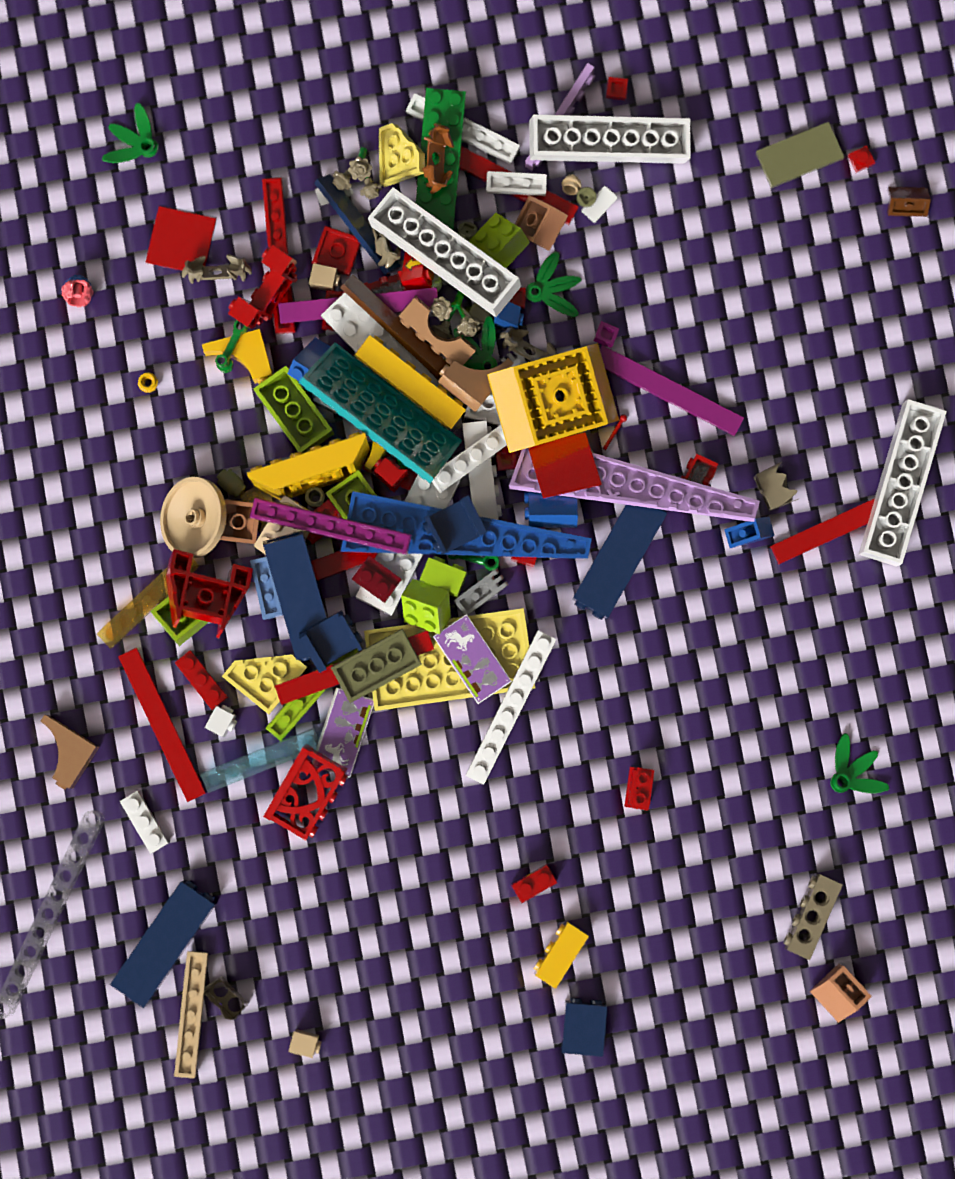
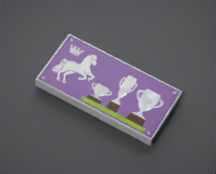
M467 614L445 628L441 634L433 636L477 704L512 682Z
M336 688L316 751L348 768L345 774L350 778L374 701L367 697H361L350 703L344 691ZM313 758L312 763L315 767L319 768L323 765ZM330 768L324 769V770H327V771H330V772L335 773V772H334L332 769H330Z

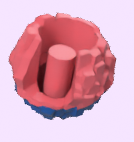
M81 275L70 277L65 281L61 289L65 301L69 305L77 307L87 306L94 293L91 282Z

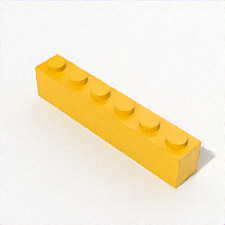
M369 335L354 357L447 429H452L466 411L463 408L464 404L454 397L452 399L446 395L448 391L442 386L438 385L436 387L432 384V379L425 373L419 374L415 371L416 366L410 361L406 360L404 362L399 358L400 354L393 348L388 350L383 346L384 341L379 337Z

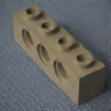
M820 874L811 877L808 884L810 890L807 895L803 896L800 902L802 907L800 913L795 914L792 920L793 929L791 933H787L783 942L786 950L808 960L813 955L842 888V884ZM822 891L824 899L818 903L815 900V895L817 892ZM814 910L816 918L813 921H808L807 913ZM802 929H806L808 932L805 940L799 939V932Z

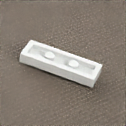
M487 171L486 193L546 196L547 174Z
M139 791L120 801L150 854L169 844Z

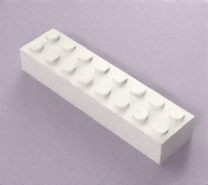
M533 115L529 120L530 160L686 163L690 159V118Z
M393 187L368 217L372 228L495 317L499 315L521 287L517 276Z
M909 399L902 404L858 555L894 566L903 564L947 411Z
M417 475L405 502L444 509L449 506L462 478L440 493L432 482L430 484ZM378 553L375 560L400 577L402 581L385 604L362 587H360L356 599L393 616L401 600V595L408 586L424 554Z

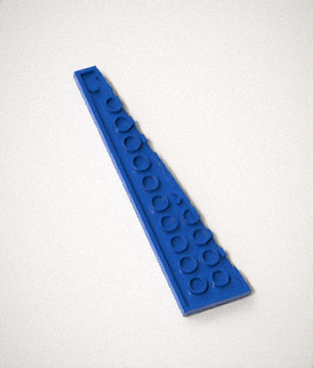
M352 491L347 520L411 534L412 539L408 554L441 555L440 552L436 553L432 545L434 539L431 533H426L422 523L425 522L424 517L430 516L442 509ZM479 516L487 533L444 554L588 559L592 538ZM343 540L341 552L395 553Z

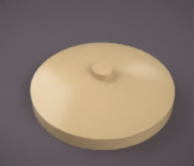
M188 477L176 483L164 500L160 516L162 536L172 552L176 549L194 554L193 558L202 557L209 553L219 542L225 528V500L219 488L210 480Z

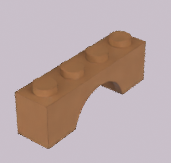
M415 295L399 314L400 322L407 328L412 327L416 331L415 335L423 342L427 340L431 344L430 348L438 355L442 353L447 358L446 362L449 365L455 360L463 366L475 353L476 347L462 335L446 339L435 334L429 324L431 308Z

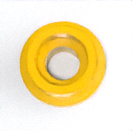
M144 373L138 379V386L143 392H153L158 386V379L152 373ZM147 380L152 381L150 386H145Z

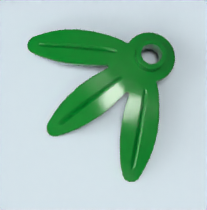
M136 103L134 106L135 120L140 136L120 125L109 124L108 128L115 137L133 147L104 154L102 157L104 162L123 163L141 155L149 158L158 152L159 145L156 140L152 139L150 119L140 103Z
M553 252L541 265L536 282L530 283L527 286L526 297L532 302L542 300L557 312L577 317L579 313L571 303L552 293L568 290L578 285L582 280L578 276H563L548 282L559 260V253ZM533 289L539 290L537 295H533L531 292Z
M487 316L482 328V350L471 337H464L476 347L475 353L471 356L472 359L469 358L463 365L467 368L488 370L484 368L486 362L491 363L490 369L497 367V361L492 357L496 338L495 326L492 317ZM455 328V329L453 330V333H454L455 338L458 337V336H460V335L457 333V331H458L457 328Z
M844 733L836 747V774L830 780L832 789L838 793L846 792L848 789L872 794L888 791L890 787L884 782L872 779H856L857 776L865 772L878 757V751L875 750L862 755L847 768L850 755V738L847 733ZM837 780L842 782V786L838 785Z

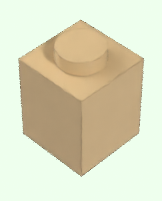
M313 264L309 281L310 287L334 291L335 287H338L340 283V275H338L337 268Z
M295 1029L289 1052L313 1058L315 1053L319 1054L322 1042L318 1041L319 1035Z

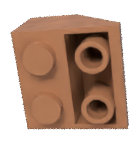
M841 964L835 966L809 991L837 1022L859 1010L872 997Z

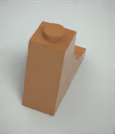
M507 358L501 365L495 368L475 370L462 366L454 360L450 366L446 364L439 374L442 377L438 383L476 412L492 392L487 374L510 368L514 362Z
M44 714L40 722L46 725L52 732L59 752L58 765L52 778L56 780L55 784L62 789H73L100 747L50 715Z

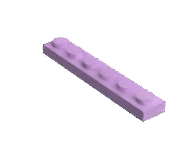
M587 63L555 115H572L575 109L573 107L576 101H581L585 94L583 90L586 85L590 86L595 78L594 66ZM529 155L526 159L525 167L533 171L535 166L539 167L542 160H530Z

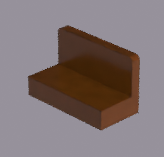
M888 187V216H928L931 198L927 188Z

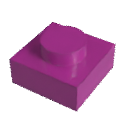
M601 321L593 341L612 348L619 328Z

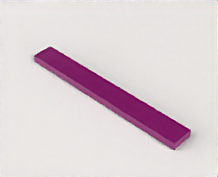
M437 287L374 293L393 312H402L415 295L430 308L434 298H438ZM339 297L278 303L280 322L282 324L322 320L321 315Z
M602 345L600 353L606 371L733 436L736 435L744 417Z
M254 498L250 514L252 519L403 555L408 554L412 539L411 534Z

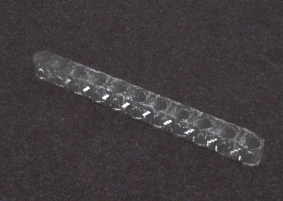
M88 811L80 821L0 992V1019H5L14 1014L102 828L104 815L100 811ZM91 814H95L98 817V822L95 825L89 822ZM82 833H86L89 836V841L86 844H83L80 840ZM74 851L80 854V860L77 863L71 858ZM65 870L71 873L70 881L63 879V872ZM56 889L62 892L61 900H57L54 897ZM47 908L53 910L54 915L52 919H48L45 915ZM38 927H42L45 931L43 938L38 937L36 934ZM29 946H33L36 950L34 957L30 956L27 952ZM20 965H24L27 969L25 976L19 973ZM11 984H15L18 988L16 995L10 992ZM2 1003L7 1004L9 1007L7 1014L1 1010Z

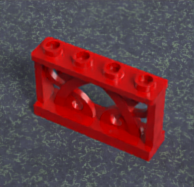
M305 744L263 817L279 824L301 837L304 841L309 836L313 838L319 828L316 826L318 820L323 821L329 811L326 809L328 803H333L338 795V792H336L339 785L343 786L348 778V775L345 774L348 768L343 767L314 750L310 745ZM308 756H311L323 765L317 769L308 759ZM326 768L332 769L335 772L334 781L328 782L326 778L330 774L321 776L320 772ZM305 772L306 776L310 773L311 776L303 780L300 778V773ZM314 780L318 800L310 804L298 806L299 795L292 787V784L304 785ZM325 788H331L326 796ZM288 795H292L294 797V806H291L292 801H287L286 798ZM320 807L316 816L314 817L311 811ZM276 812L291 814L290 821L276 814ZM296 814H300L299 819L302 823L303 818L307 817L309 825L304 828L299 827L295 822Z

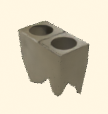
M782 462L754 476V480L769 512L796 501L792 497L798 491L786 488V474L776 473L778 466Z
M223 976L210 983L204 991L210 1002L221 1010L223 1017L227 1020H235L249 1004ZM222 982L228 989L224 997L215 995L214 986L217 983ZM233 997H237L242 1001V1008L237 1012H233L228 1008V1001Z

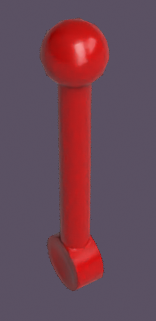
M625 414L620 415V421L602 448L605 451L622 423L627 420Z

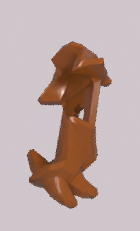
M435 123V127L428 133L429 136L424 137L428 141L427 166L422 168L424 177L428 178L429 181L426 183V187L432 188L431 194L438 192L442 187H446L453 173L451 170L444 173L445 147L447 145L453 148L454 144L450 137V129L440 123ZM434 152L439 156V162L434 165L432 160Z

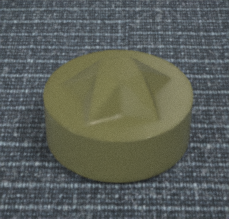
M583 187L578 191L577 202L580 206L589 208L596 202V192L592 188Z
M471 222L461 223L457 230V234L467 241L478 232L477 227Z

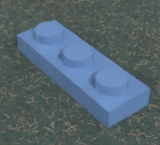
M267 558L250 560L263 620L283 616Z

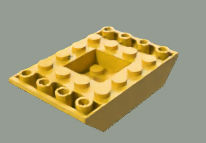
M598 343L487 374L509 453L619 421ZM558 390L564 394L562 402L558 401L555 397Z
M356 432L349 435V438L343 441L335 439L330 441L328 446H314L309 449L310 452L304 454L297 452L291 454L289 459L283 461L282 458L270 462L271 465L265 467L262 465L251 468V472H248L247 475L258 490L278 500H281L284 495L293 498L305 494L311 487L323 488L341 482L356 471H360L370 452L365 433Z

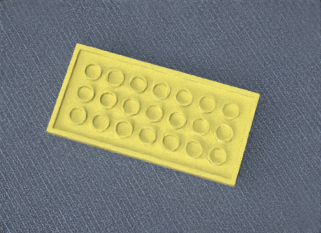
M524 608L468 616L506 674L513 681L529 649ZM462 617L451 618L444 629ZM410 624L364 631L366 648L402 628L407 638L427 630ZM428 631L434 650L418 656L422 665L372 691L375 711L473 697L433 638L437 633ZM511 683L494 694L507 693Z

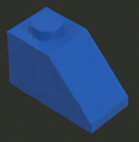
M508 302L499 315L494 317V326L503 329L511 326L514 329H518V325H522L524 314L520 313L521 307Z
M770 517L755 518L754 522L747 521L724 529L729 548H735L775 536Z

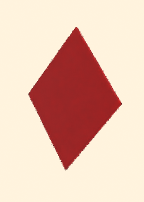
M159 206L145 263L182 271L187 260L193 261L203 255L205 256L203 262L205 266L216 218Z
M586 432L528 448L543 498L602 485Z

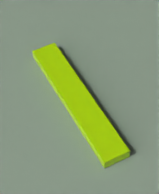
M356 648L327 664V667L353 656L359 652ZM325 690L287 703L268 724L266 729L279 741H282Z

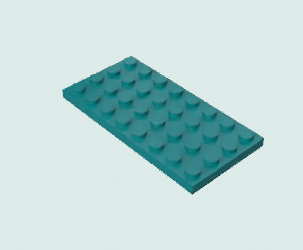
M334 343L299 381L306 390L316 395L323 403L329 405L340 416L351 422L357 429L368 435L371 440L377 442L388 453L394 455L405 466L412 469L430 484L462 442L455 434L337 343Z

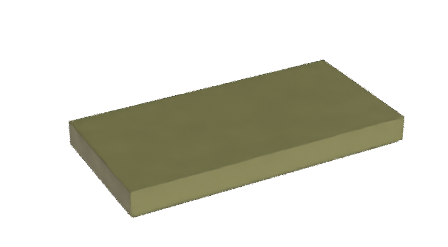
M829 122L756 151L757 158L771 188L844 158Z
M402 628L332 666L331 669L348 701L352 703L422 664Z

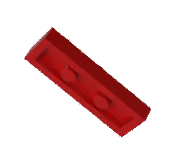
M191 650L175 662L211 710H214L216 706H219L228 699L225 692Z

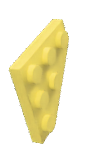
M391 123L380 127V184L383 187H387L424 174L422 168L425 167V153L396 124Z
M292 654L236 660L222 677L270 715L280 703L275 685L300 677L308 667L299 660H296Z

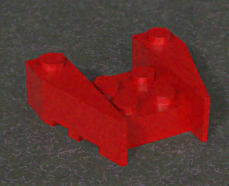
M274 245L271 248L268 247L262 255L263 260L261 262L272 270L265 273L262 278V285L259 289L256 288L251 295L252 300L248 301L238 297L229 305L230 311L228 314L251 329L255 328L256 324L261 325L263 319L268 321L273 318L272 314L277 308L278 303H280L292 283L297 281V275L294 274L297 271V267H295L297 261Z
M174 549L170 556L166 573L173 628L177 627L181 616L218 624L216 638H219L250 587L253 568L233 564L228 573L227 581L191 573L194 554Z

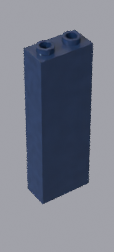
M625 505L572 599L575 601L574 605L582 610L587 608L593 611L592 615L600 620L603 618L608 619L667 513L661 509Z
M298 531L263 541V547L296 660L306 661L311 658L301 643L299 634L325 620L327 614L303 531Z
M183 880L179 883L110 983V986L142 1008H145L217 904L213 901L215 898L206 891L201 893L197 890L198 886L190 880H187V882Z

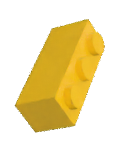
M569 922L559 926L555 933L558 935L556 940L549 942L545 949L547 954L544 959L539 958L533 968L536 970L534 973L536 977L555 989L589 937Z

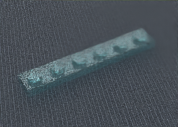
M312 728L204 771L200 775L207 792L210 793L297 758L305 744L310 745L316 750L319 738L315 728Z

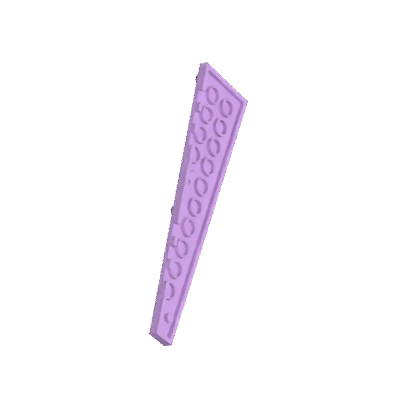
M528 448L522 449L509 484V489L541 493ZM592 453L602 485L559 495L754 522L760 501L596 453Z

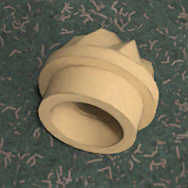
M572 174L563 179L562 189L564 193L568 195L577 194L581 189V180L578 179V176Z

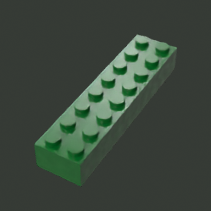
M426 88L421 150L425 153V167L427 166L428 141L424 137L429 136L428 133L435 127V123H440L450 129V137L454 144L453 148L447 145L445 147L444 173H447L449 170L453 173L446 187H442L433 194L430 193L432 188L426 187V183L429 182L428 178L424 177V174L419 175L415 203L454 231L466 91ZM435 152L432 154L434 165L439 162V156Z

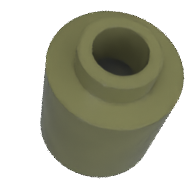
M223 469L217 476L219 479L217 484L230 496L233 495L237 498L246 489L244 481L232 469L228 471Z
M311 487L305 493V500L311 508L317 509L326 502V495L321 488ZM319 496L320 499L317 502H313V497Z

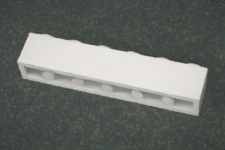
M486 421L462 423L465 450L492 431L491 426H487ZM493 455L470 471L468 476L471 501L478 515L499 520L498 517L502 516L501 505L496 503V497H499L498 485H494L493 477H497L496 465H492L491 458L495 457Z

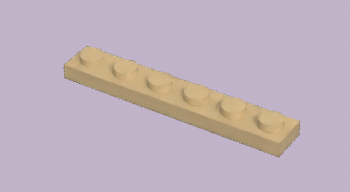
M187 951L174 1077H196L208 952Z

